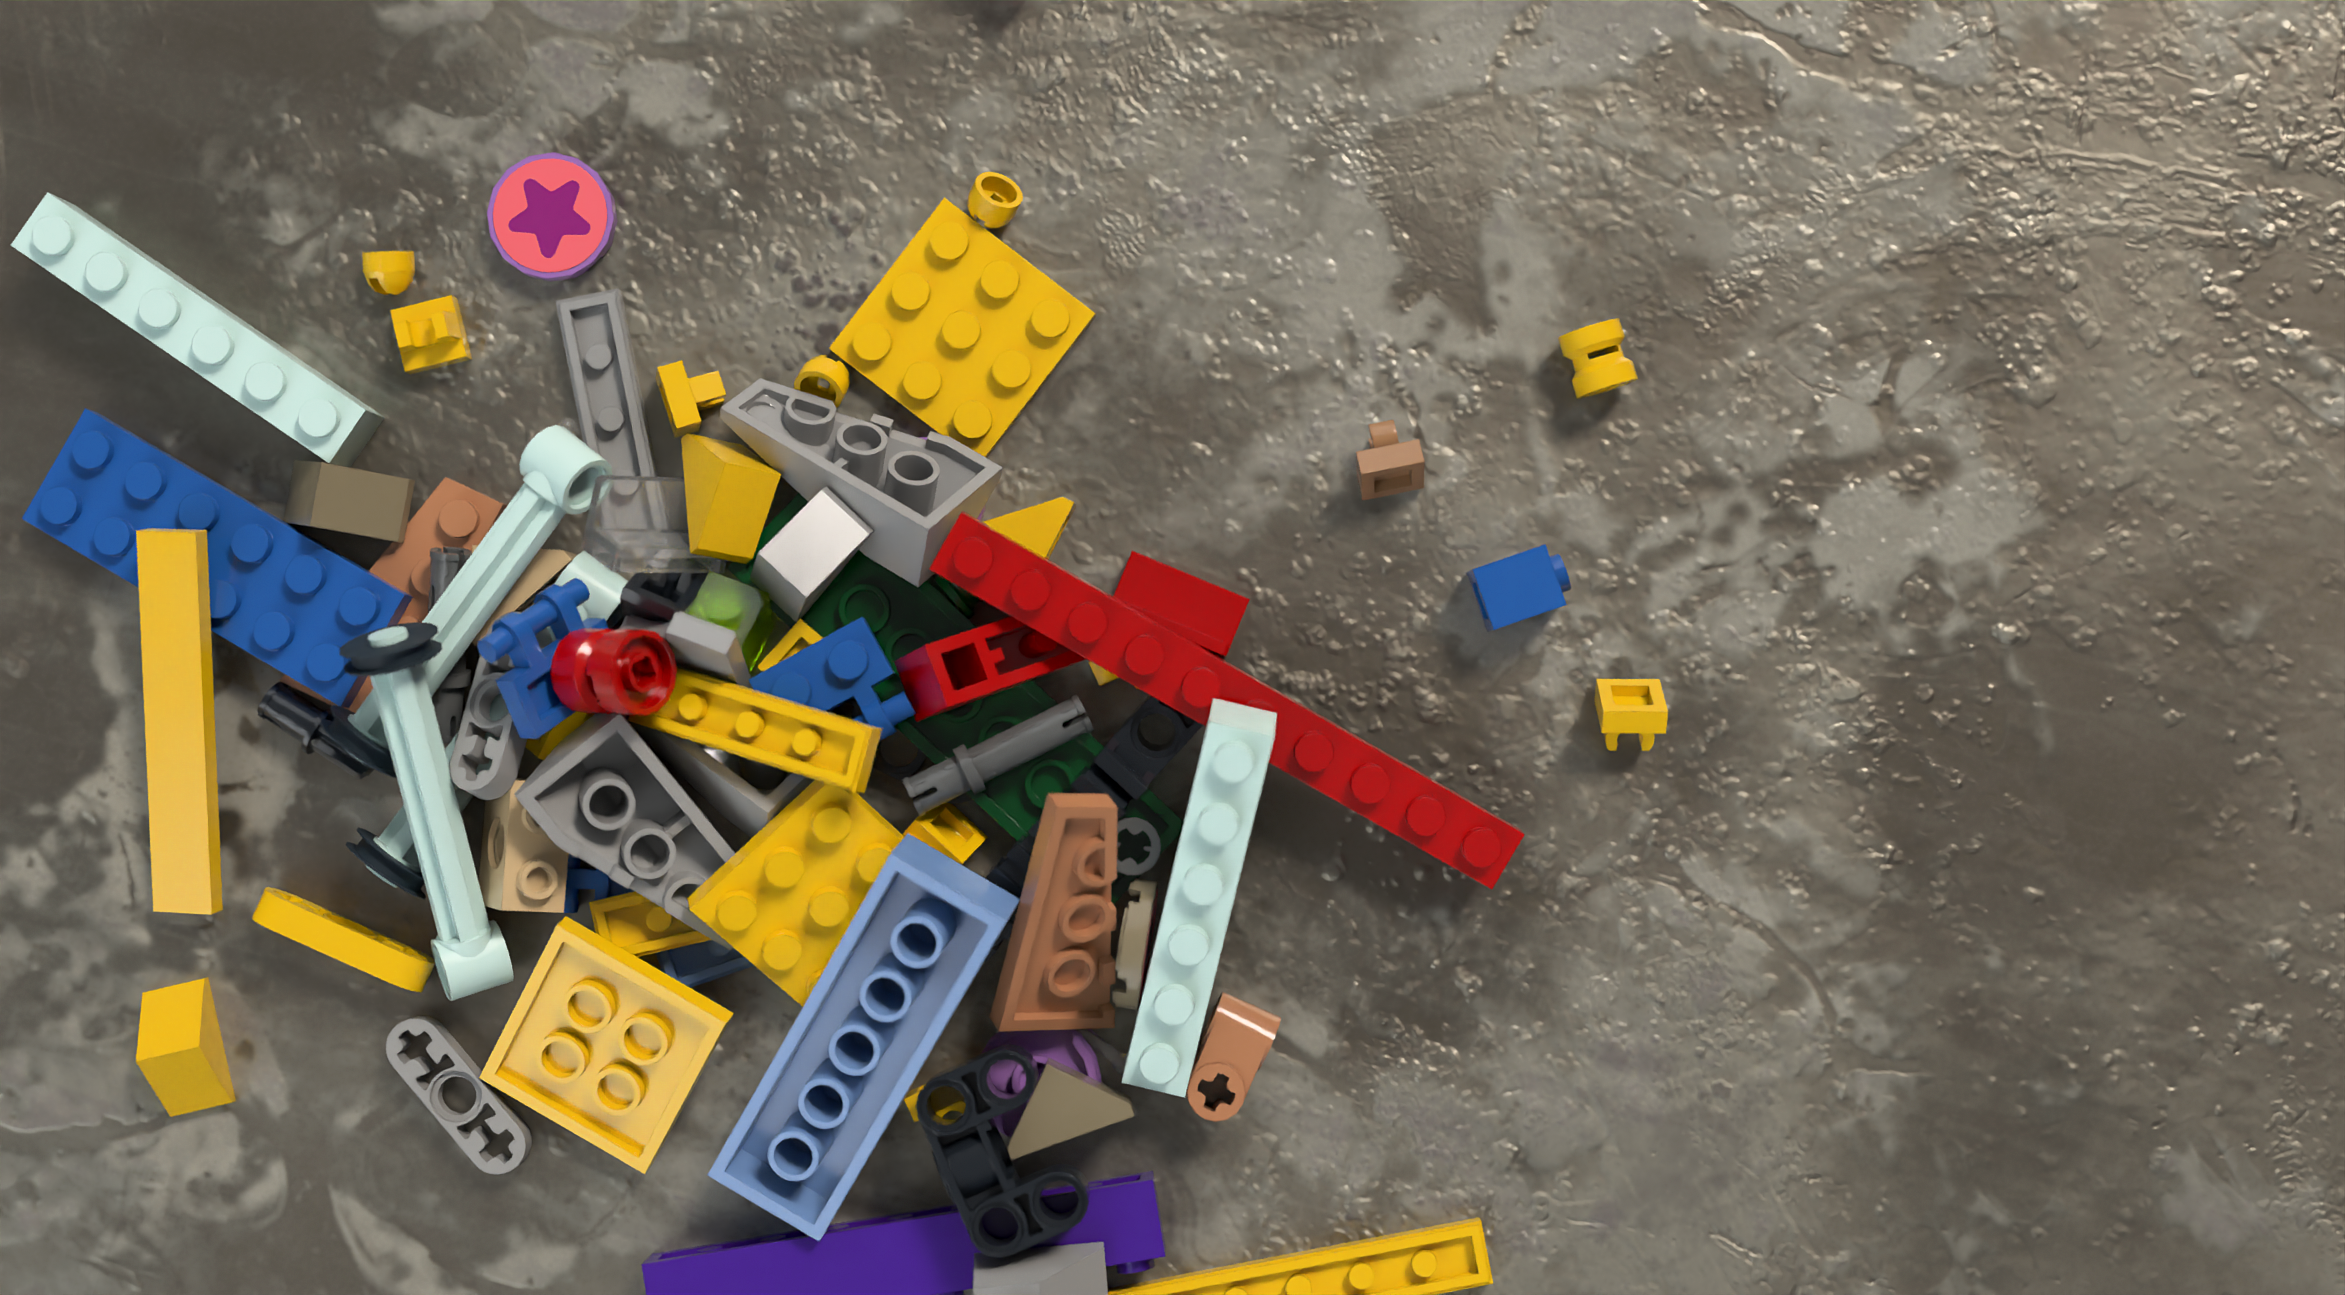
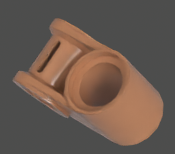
M1225 992L1221 993L1200 1041L1201 1046L1194 1060L1186 1090L1189 1104L1196 1114L1206 1120L1217 1122L1227 1120L1238 1112L1243 1105L1257 1070L1261 1068L1271 1048L1281 1022V1017ZM1217 1073L1226 1075L1224 1085L1232 1092L1228 1100L1217 1098L1212 1107L1205 1105L1206 1096L1198 1088L1199 1083L1202 1079L1212 1082L1216 1078Z

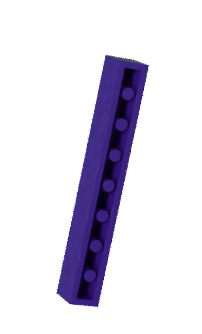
M1153 1171L1088 1181L1090 1188L1087 1212L1081 1222L1065 1232L1028 1247L1037 1248L1104 1242L1106 1266L1116 1265L1118 1274L1136 1273L1154 1268V1258L1165 1257L1166 1246ZM1072 1185L1042 1190L1043 1202L1053 1212H1069L1079 1202L1078 1194ZM955 1203L830 1224L820 1241L815 1240L798 1229L654 1253L641 1266L646 1295H965L964 1290L973 1289L974 1253H979L980 1251L977 1250L971 1241ZM992 1208L985 1212L982 1217L984 1229L994 1238H1009L1018 1230L1016 1217L1005 1208Z

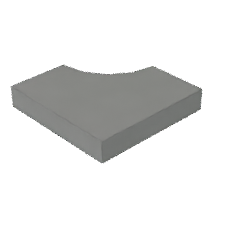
M675 612L671 622L651 621L634 615H626L620 629H645L657 632L670 645L675 655L676 666L751 688V684L748 681L751 677L734 631L683 612Z

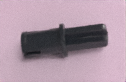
M282 682L276 683L265 694L257 710L258 716L270 721L300 741L303 752L306 754L317 752L356 779H362L373 772L374 769L351 756L323 731L319 724L322 719L334 721L336 718L330 708L323 711Z

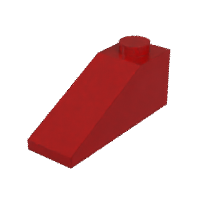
M1010 616L924 645L895 660L894 663L906 695L916 711L914 717L917 722L1088 659Z

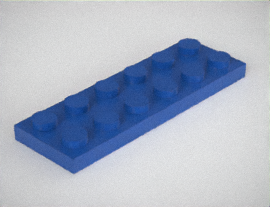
M86 408L22 517L26 522L138 588L137 530L147 528L207 530L211 631L331 702L345 708H350L367 676H351L344 672V665L351 659L341 656L340 648L347 641L379 628L397 625L413 596L101 414Z

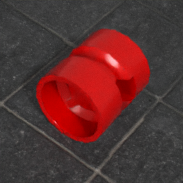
M582 628L570 632L559 642L552 656L550 673L553 689L559 700L572 711L645 716L659 711L669 701L675 688L677 667L675 655L670 645L657 632L645 629L611 630Z

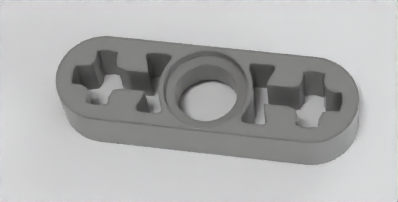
M506 614L500 616V617H499L498 619H496L494 622H496L497 620H499L500 618H502V617L505 616ZM492 625L490 626L486 636L492 632ZM547 628L535 635L541 649L552 643V637ZM508 654L494 663L486 661L480 655L450 761V775L455 785L482 800L499 798L512 787L518 774L527 738H520L509 712L505 717L497 721H492L490 718L491 703L501 693L495 680L503 676L504 671L509 672L514 668ZM489 732L500 739L497 741L491 737H488L487 740L484 738L485 734ZM491 759L492 765L489 771L483 770L476 775L478 765L488 764Z
M416 1016L397 1024L389 1033L386 1041V1054L390 1064L480 1170L494 1175L510 1172L522 1164L528 1157L532 1147V1136L527 1124L495 1087L479 1078L482 1073L481 1069L444 1025L429 1016ZM408 1031L414 1036L425 1032L429 1034L432 1042L428 1044L426 1050L436 1064L444 1062L449 1056L455 1065L437 1074L431 1083L428 1084L423 1075L433 1071L434 1068L423 1056L412 1060L407 1057L405 1050L411 1044L406 1036ZM451 1077H463L469 1080L476 1090L475 1104L468 1112H454L444 1103L442 1096L443 1087ZM488 1105L492 1107L496 1114L484 1120L496 1134L508 1130L514 1137V1140L508 1146L513 1154L511 1159L504 1153L498 1154L495 1157L488 1153L486 1148L491 1144L492 1138L482 1125L476 1127L471 1134L464 1127V1124L479 1117L487 1109Z

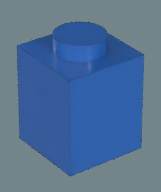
M1546 544L1467 572L1487 632L1565 606L1567 604L1563 592L1571 590L1569 576L1559 554L1550 556Z

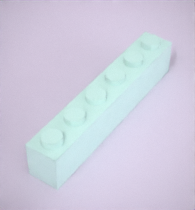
M46 193L11 244L12 247L330 464L351 467L385 418L77 206L55 195Z
M1213 698L1145 978L1141 1002L1129 1044L1122 1083L1185 1098L1275 736L1277 713Z

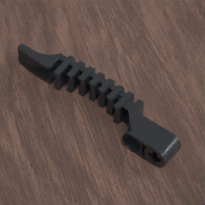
M1148 695L1096 754L1093 764L1089 768L1086 765L1075 776L1071 784L1072 788L1068 792L1064 789L1060 794H1108L1118 807V821L1126 812L1131 799L1137 800L1145 792L1157 774L1203 725L1153 696ZM1155 713L1165 715L1174 724L1176 731L1174 738L1162 745L1150 743L1141 733L1140 723L1142 719ZM1042 814L1028 830L1029 834L1025 838L1022 835L1008 851L1007 858L1005 859L1002 856L991 868L987 876H983V878L1019 899L1021 898ZM1019 903L985 959V963L995 954L1003 940H1008L1011 936Z

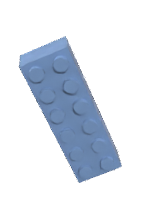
M907 833L889 855L707 1176L815 1240L820 1241L1020 899Z

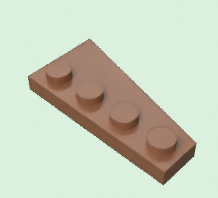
M445 477L407 523L404 543L393 541L369 570L371 573L413 596L398 624L422 623L428 615L431 573L430 549L438 547L443 552V547H458L472 551V545L480 544L508 505L450 478ZM286 674L279 680L329 705L338 706ZM367 676L350 708L346 709L356 713L373 690L370 676Z
M1047 794L990 1013V1019L999 1032L1115 1028V1009L1110 1003V985L1115 984L1116 962L1111 956V931L1116 930V907L1111 902V882L1117 878L1118 807L1108 794Z

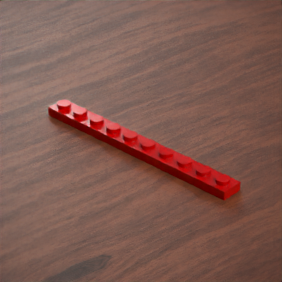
M964 511L960 513L929 570L1205 727L1207 726L1213 698L1277 713L1275 736L1268 760L1270 764L1490 889H1493L1525 835L1521 829Z

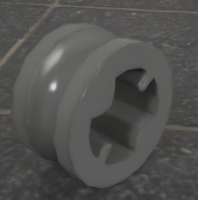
M1137 817L1123 818L1117 821V834L1126 828L1133 835L1144 831L1151 841V846L1143 847L1144 850L1150 853L1139 864L1131 857L1125 858L1123 861L1117 858V872L1125 875H1140L1150 870L1157 862L1161 852L1160 838L1156 829L1148 821Z

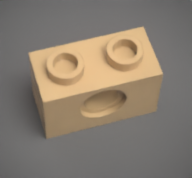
M516 778L512 787L504 795L493 800H485L479 884L484 904L487 907L503 911L564 913L569 853L556 846L515 797L514 793L528 779Z

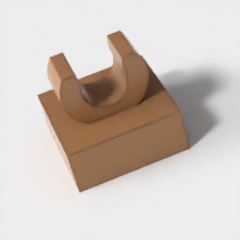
M1394 420L1368 424L1371 437L1369 438L1370 449L1356 452L1357 481L1362 501L1423 489L1425 462L1419 439L1399 443Z

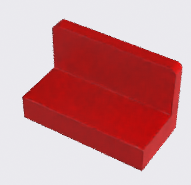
M1135 551L1131 552L1113 596L1207 651L1223 658L1227 657L1250 600Z

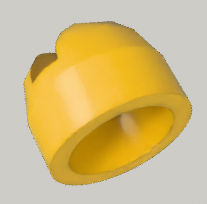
M984 172L977 176L969 192L967 207L974 220L979 218L985 221L984 227L988 229L1000 228L1008 224L1015 216L1023 200V194L1018 185L1010 178L995 172Z
M414 251L362 252L363 273L367 283L374 292L383 295H398L409 288L415 273Z
M827 355L812 357L801 368L795 379L794 389L832 400L835 407L838 408L848 391L850 383L848 370L841 361L838 360L836 362L827 358ZM821 378L830 383L829 389L819 385Z

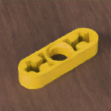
M265 887L252 916L255 922L274 932L410 991L423 992L435 965L432 957L415 948L279 889Z

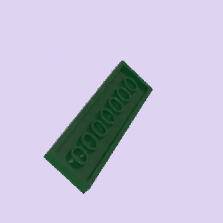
M800 493L762 531L753 559L747 564L732 562L727 568L790 628L796 622L749 578L758 552L809 503ZM860 550L855 553L802 617V620L823 638L861 617L866 619L896 674L873 687L881 702L890 699L902 691L905 692L894 663L895 660L924 645L977 628L927 580L917 587L866 557ZM1031 680L917 722L913 715L896 724L895 727L937 765L955 756L952 749L963 744L966 749H969L1058 705V703L1036 682ZM1085 733L984 783L986 790L976 795L970 790L966 794L1016 841L1022 835L1026 838L1032 824L1043 813L1047 794H1060L1064 789L1068 792L1072 788L1071 784L1075 776L1086 765L1089 768L1093 764L1096 754L1103 748V745L1090 733ZM1148 788L1137 800L1131 799L1126 812L1119 819L1137 817L1148 821L1156 829L1160 838V855L1181 833L1183 821ZM1126 828L1117 834V841L1121 843L1120 846H1117V858L1120 861L1131 857L1139 864L1149 856L1150 852L1144 850L1143 847L1151 846V841L1144 831L1133 835ZM1117 872V878L1111 882V902L1113 905L1129 889L1131 882L1136 878L1138 879L1142 874L1125 875Z

